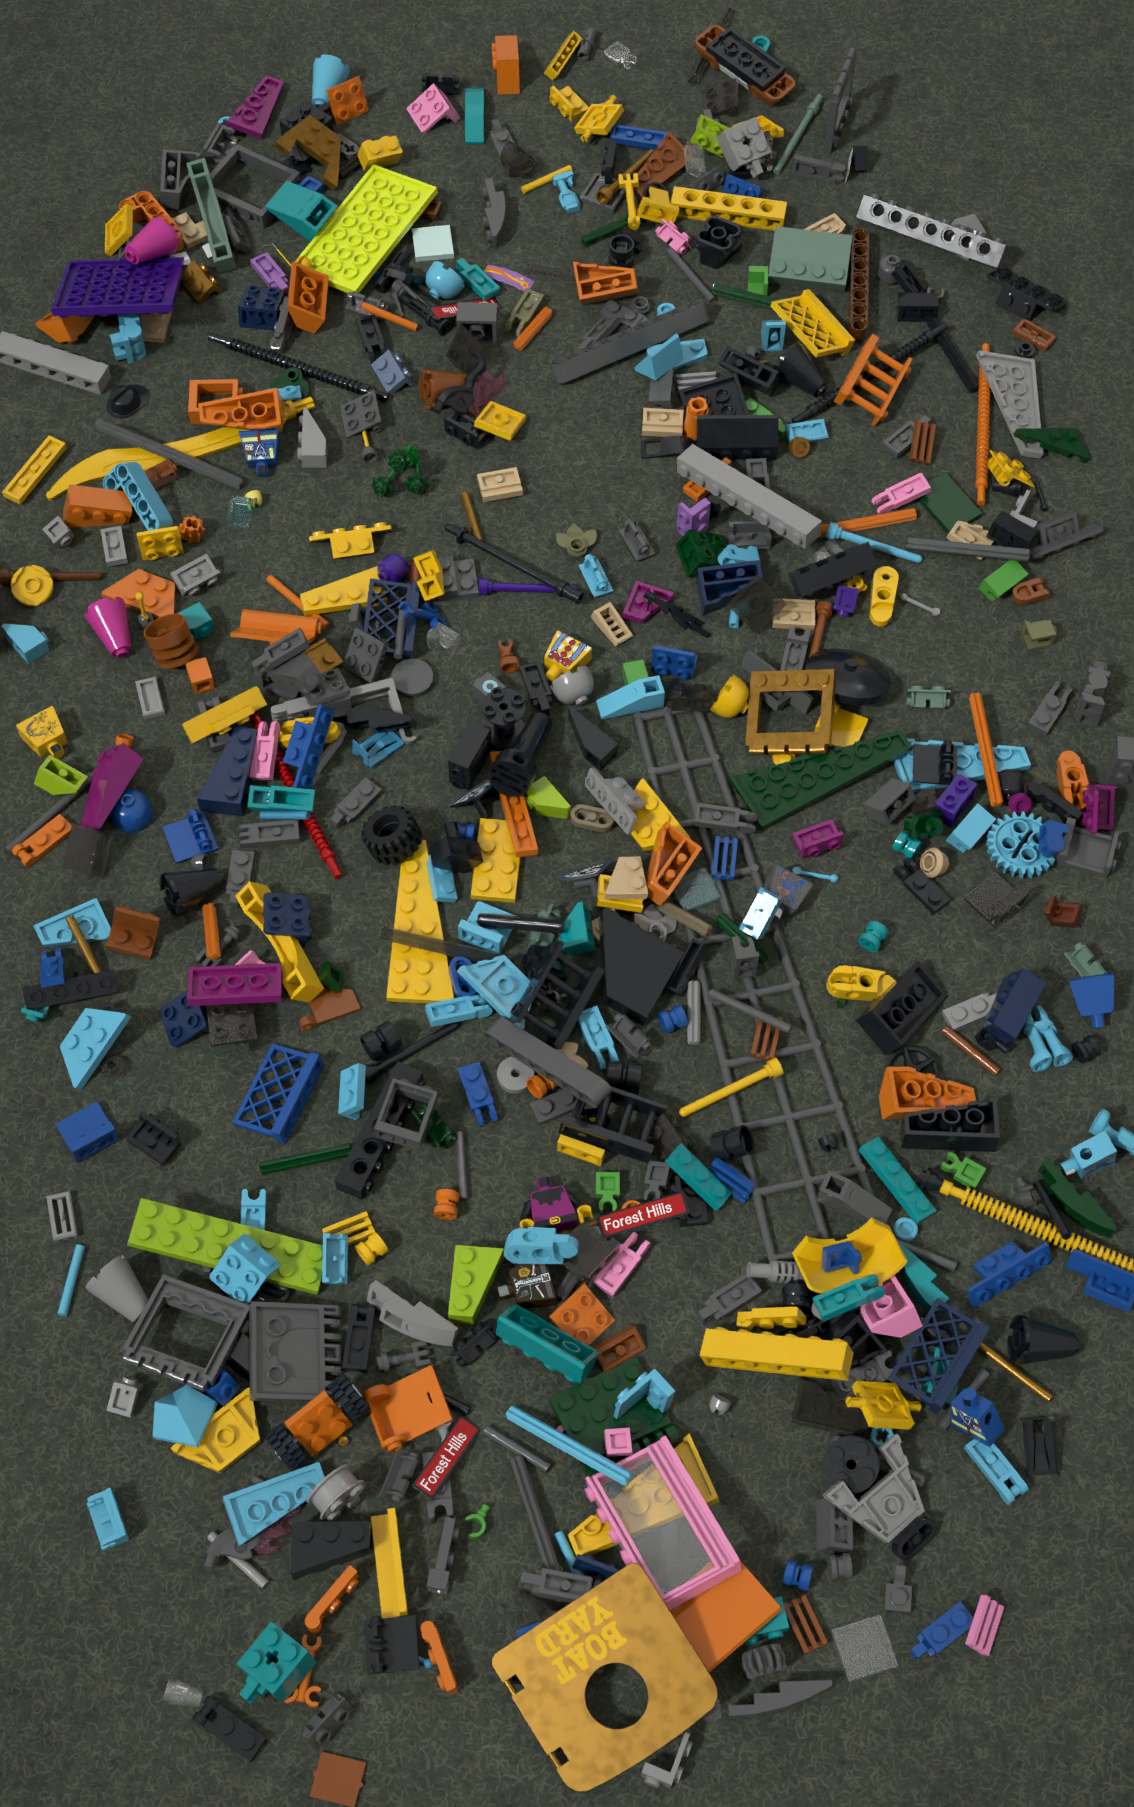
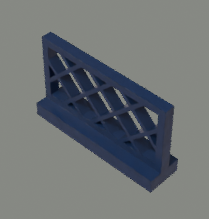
M370 578L363 631L369 632L371 636L380 640L378 633L386 630L391 636L386 639L388 643L393 640L396 641V634L390 629V626L396 622L398 623V616L391 609L400 605V602L403 601L408 602L414 608H418L420 589L417 581H412V584ZM373 586L382 587L386 592L378 596L373 590ZM396 590L407 591L406 595L400 599L394 593ZM388 595L395 601L389 606L382 600ZM378 602L384 609L376 613L371 606ZM386 612L393 618L387 623L379 617ZM415 616L406 619L402 661L412 657L417 619ZM376 619L381 627L373 630L369 623ZM388 647L385 655L394 656V649Z
M939 1298L936 1299L922 1322L923 1327L916 1331L887 1378L930 1406L929 1410L935 1414H938L990 1329L984 1323L979 1325ZM937 1307L947 1312L948 1321H936L934 1312ZM963 1322L972 1328L967 1335L958 1336L955 1324ZM950 1325L953 1337L941 1339L938 1327ZM934 1328L937 1340L925 1342L922 1331ZM919 1338L920 1343L915 1344L917 1339ZM955 1341L958 1352L954 1355L946 1356L943 1343ZM938 1345L942 1357L929 1359L926 1347ZM922 1348L925 1360L912 1362L911 1349ZM906 1357H907L908 1363L903 1364V1362L905 1361V1359H906ZM943 1361L945 1373L934 1376L931 1363ZM926 1364L929 1377L917 1379L914 1366ZM909 1367L913 1380L903 1381L895 1375L899 1369ZM941 1379L938 1385H936L935 1380ZM931 1381L933 1393L930 1398L920 1392L918 1383Z

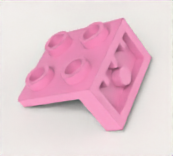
M434 83L407 107V111L424 134L443 117L447 120L450 118L454 122L461 118L447 96Z

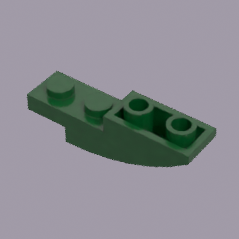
M1050 1158L1043 1162L1038 1172L1050 1185L1047 1192L1055 1206L1082 1227L1109 1239L1113 1237L1118 1227L1114 1218L1106 1214L1101 1208L1099 1200L1088 1191L1079 1195L1077 1187L1065 1178L1061 1167L1056 1163L1054 1164Z

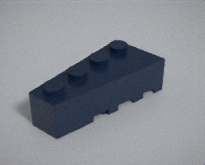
M241 727L234 729L197 798L200 812L243 817L252 780L250 778L257 729Z

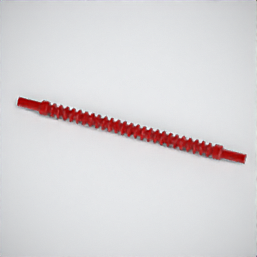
M258 710L251 714L255 723L254 728L258 730L260 722L266 721L262 720ZM277 747L276 770L279 771L278 775L281 776L283 784L286 787H293L295 777L290 772L291 768L288 767V764L283 763V753ZM310 812L309 820H303V823L306 824V829H309L308 833L314 839L313 843L319 849L318 852L321 854L323 862L328 864L334 878L340 879L343 874L335 861V853L331 846L328 845V840H325L326 836L320 830L321 826L315 820L316 817L313 815V812Z

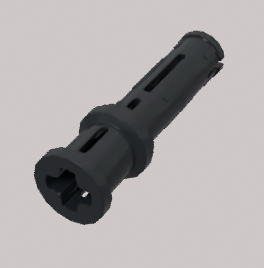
M405 293L402 296L401 303L423 318L427 326L435 328L441 336L450 331L452 327L451 320L445 318L435 319L428 307L415 300L409 293Z

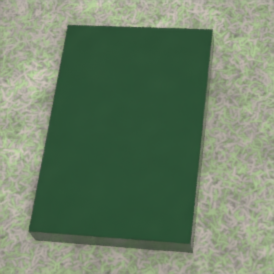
M946 472L927 481L931 487V492L917 498L920 504L947 534H949L957 521L971 524L982 517V512Z

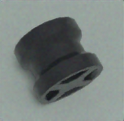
M1090 1035L1084 1037L1083 1041H1076L1071 1045L1073 1054L1082 1064L1088 1062L1089 1058H1096L1100 1055L1099 1045Z

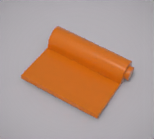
M243 609L240 627L232 631L230 636L270 641L272 645L298 628H301L310 644L317 639L318 635L322 634L323 623L316 617Z

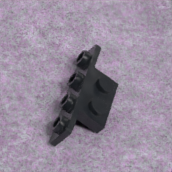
M87 970L73 972V977L65 978L64 984L42 988L41 984L23 987L22 991L26 1009L30 1010L118 992L114 970L87 974Z

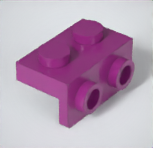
M831 819L794 832L791 838L801 858L804 859L806 857H815L826 850L839 848L843 844L844 833L843 831H838Z

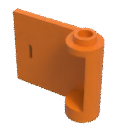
M433 1365L389 1386L384 1384L373 1386L362 1394L370 1407L368 1411L382 1450H388L389 1453L397 1452L398 1448H403V1444L453 1421Z

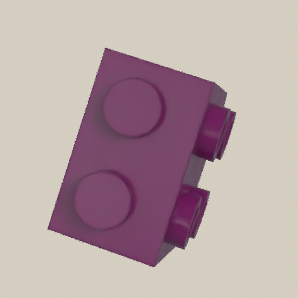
M1087 784V789L1083 790V803L1086 804V812H1082V825H1085V828L1092 835L1097 834V829H1113L1115 785Z

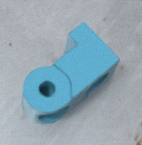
M729 544L718 556L720 565L760 560L757 547L754 546L743 549Z

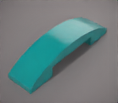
M484 88L465 89V144H484Z

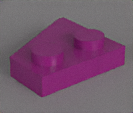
M636 580L624 608L622 618L642 624L661 609L654 602L651 605L647 604L648 600L643 597L646 591L657 592L656 597L667 603L673 599L674 592Z

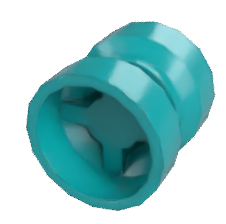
M903 830L896 838L892 849L897 853L902 852L906 858L913 860L923 842L919 839L911 838L910 834Z
M870 921L866 927V932L861 934L858 942L866 950L877 952L881 947V941L886 939L889 931L883 924L877 921Z

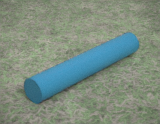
M260 811L261 820H309L310 818L309 811Z

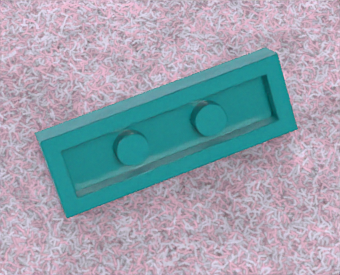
M682 1143L676 1146L666 1158L665 1162L715 1211L721 1208L732 1194Z

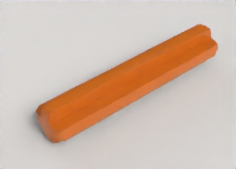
M544 307L514 341L513 347L518 351H522L551 318L552 310Z
M209 903L204 905L202 910L207 956L210 960L219 959L221 953L216 907H214V904Z

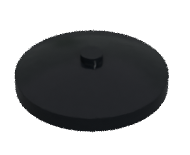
M832 648L820 650L809 657L805 670L835 669L837 672L835 701L850 705H869L881 701L887 695L891 682L888 672L880 663L867 655L847 649Z

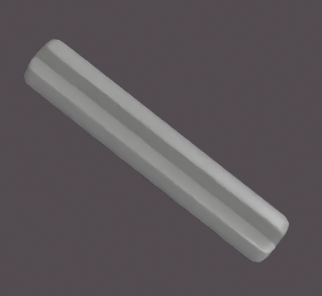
M693 980L688 982L687 1042L689 1045H699L700 982Z

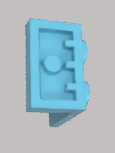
M478 901L468 920L462 919L458 925L459 939L500 955L513 929L480 927L477 923L478 915L480 913L515 915Z
M656 1369L652 1370L649 1374L644 1372L635 1381L637 1384L631 1390L627 1387L617 1396L618 1401L615 1404L614 1417L616 1419L620 1418L645 1395H647L649 1404L655 1409L659 1408L663 1413L670 1407L675 1390Z

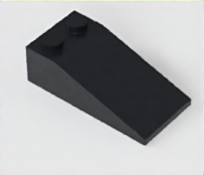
M916 961L856 1019V1022L880 1050L887 1055L901 1047L947 994L922 964Z

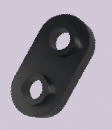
M925 1515L916 1517L893 1540L892 1552L894 1555L902 1560L913 1558L934 1537L936 1523Z

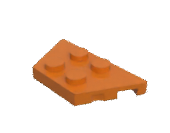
M140 569L132 572L101 593L102 598L109 597L110 601L116 600L115 597H121L124 599L127 608L141 613L139 601L135 598L136 593L141 592L144 595L145 611L151 613L154 618L158 619L168 614H174L175 583Z

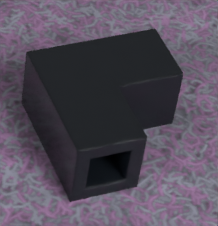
M853 146V170H867V146Z

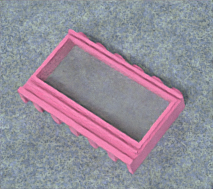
M666 1435L661 1437L656 1443L616 1463L631 1472L632 1479L628 1485H622L601 1472L585 1478L587 1488L584 1489L591 1503L596 1502L598 1506L596 1512L601 1522L608 1523L610 1527L608 1533L614 1544L619 1543L622 1548L620 1555L626 1566L631 1563H638L644 1568L670 1610L742 1571L739 1557Z

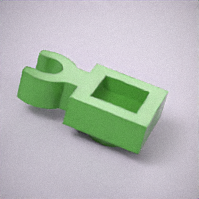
M948 1152L946 1158L951 1160L953 1164L949 1165L942 1162L941 1169L945 1172L956 1173L953 1178L954 1180L975 1190L986 1168L967 1157L961 1162L956 1154Z
M596 1172V1198H602L599 1202L600 1214H603V1207L605 1205H611L612 1212L617 1211V1203L613 1198H620V1172Z

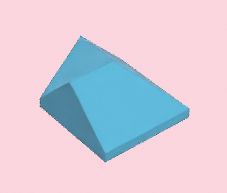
M188 1385L155 1401L153 1438L199 1448L218 1405L217 1402Z

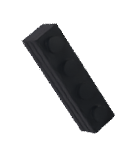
M692 938L665 986L670 993L679 997L682 996L688 982L691 980L708 949L704 943Z

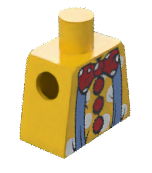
M557 630L544 657V668L548 670L545 674L546 679L553 682L568 671H571V673L578 672L577 667L586 666L591 661L592 648Z

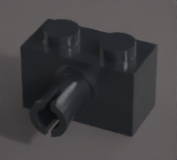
M457 821L446 822L444 824L446 836L429 847L432 865L435 868L465 874L483 863L479 842L462 839Z

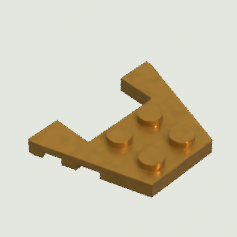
M309 115L277 139L272 146L287 156L295 143L326 167L320 181L334 191L338 186L341 137L312 115Z

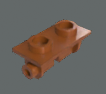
M169 458L144 471L154 489L178 477L176 473L178 472L175 464H171Z

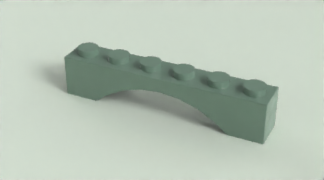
M202 158L186 163L218 274L237 269L206 160Z

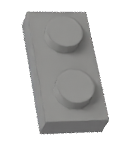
M121 526L100 529L107 567L127 564L128 560Z

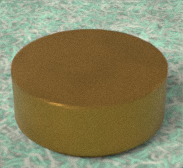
M801 436L794 437L789 443V452L797 458L806 456L810 450L809 441Z

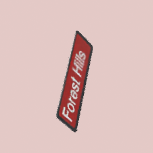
M492 297L486 301H484L482 298L461 301L470 303H497V309L502 308L495 297ZM457 302L428 307L435 319L457 316Z
M679 1192L597 1217L601 1236L604 1239L689 1214V1209L684 1192Z
M461 1415L412 1486L428 1498L434 1499L481 1431L479 1426Z

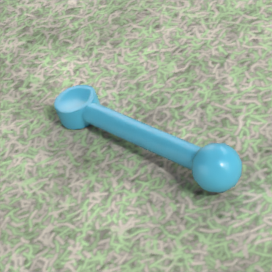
M794 867L792 873L798 876L806 875L828 879L833 883L838 881L836 874L830 876L801 870L799 867Z

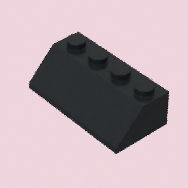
M697 415L695 446L719 460H723L725 457L729 460L744 461L746 459L766 458V461L777 459L779 415Z

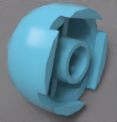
M434 261L426 274V284L430 289V295L436 299H439V297L442 299L456 297L465 287V285H462L464 283L463 279L450 267L447 270L443 268V263Z

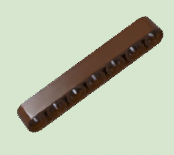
M862 228L855 229L852 232L849 264L848 332L855 339V343H861L865 340L868 327L869 233Z

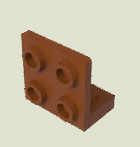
M115 907L106 949L150 960L157 938L160 918L152 913L136 912L129 907Z

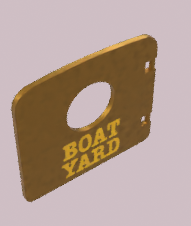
M638 1563L628 1564L499 1650L492 1658L493 1668L507 1687L512 1699L544 1751L550 1757L560 1777L569 1788L575 1791H589L650 1756L710 1711L718 1697V1688L715 1680L646 1571ZM610 1663H622L634 1668L644 1679L648 1690V1704L643 1716L634 1724L624 1728H613L599 1722L590 1712L586 1702V1687L591 1675L598 1668ZM515 1674L524 1686L519 1692L516 1691L509 1680ZM559 1747L562 1748L569 1759L564 1764L560 1763L554 1753Z

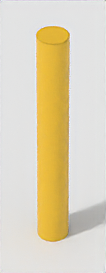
M571 165L565 166L522 186L521 191L525 194L553 181V176L568 171L573 172Z

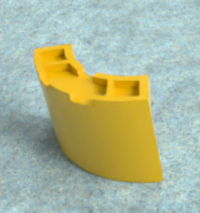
M872 1217L862 1227L848 1234L847 1239L835 1241V1239H816L805 1236L792 1252L807 1287L818 1293L827 1292L852 1280H859L874 1274L879 1279L877 1284L879 1285L895 1275L907 1263V1258L890 1226ZM849 1241L855 1249L859 1250L862 1261L859 1264L858 1274H853L848 1267L827 1273L822 1268L823 1247Z

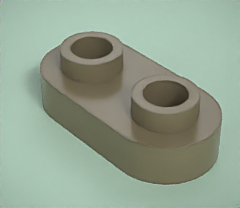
M580 804L571 810L570 819L576 827L607 832L614 825V819L603 808ZM583 816L585 819L580 820L578 817ZM600 821H606L607 823H606V824H600L599 822H600Z

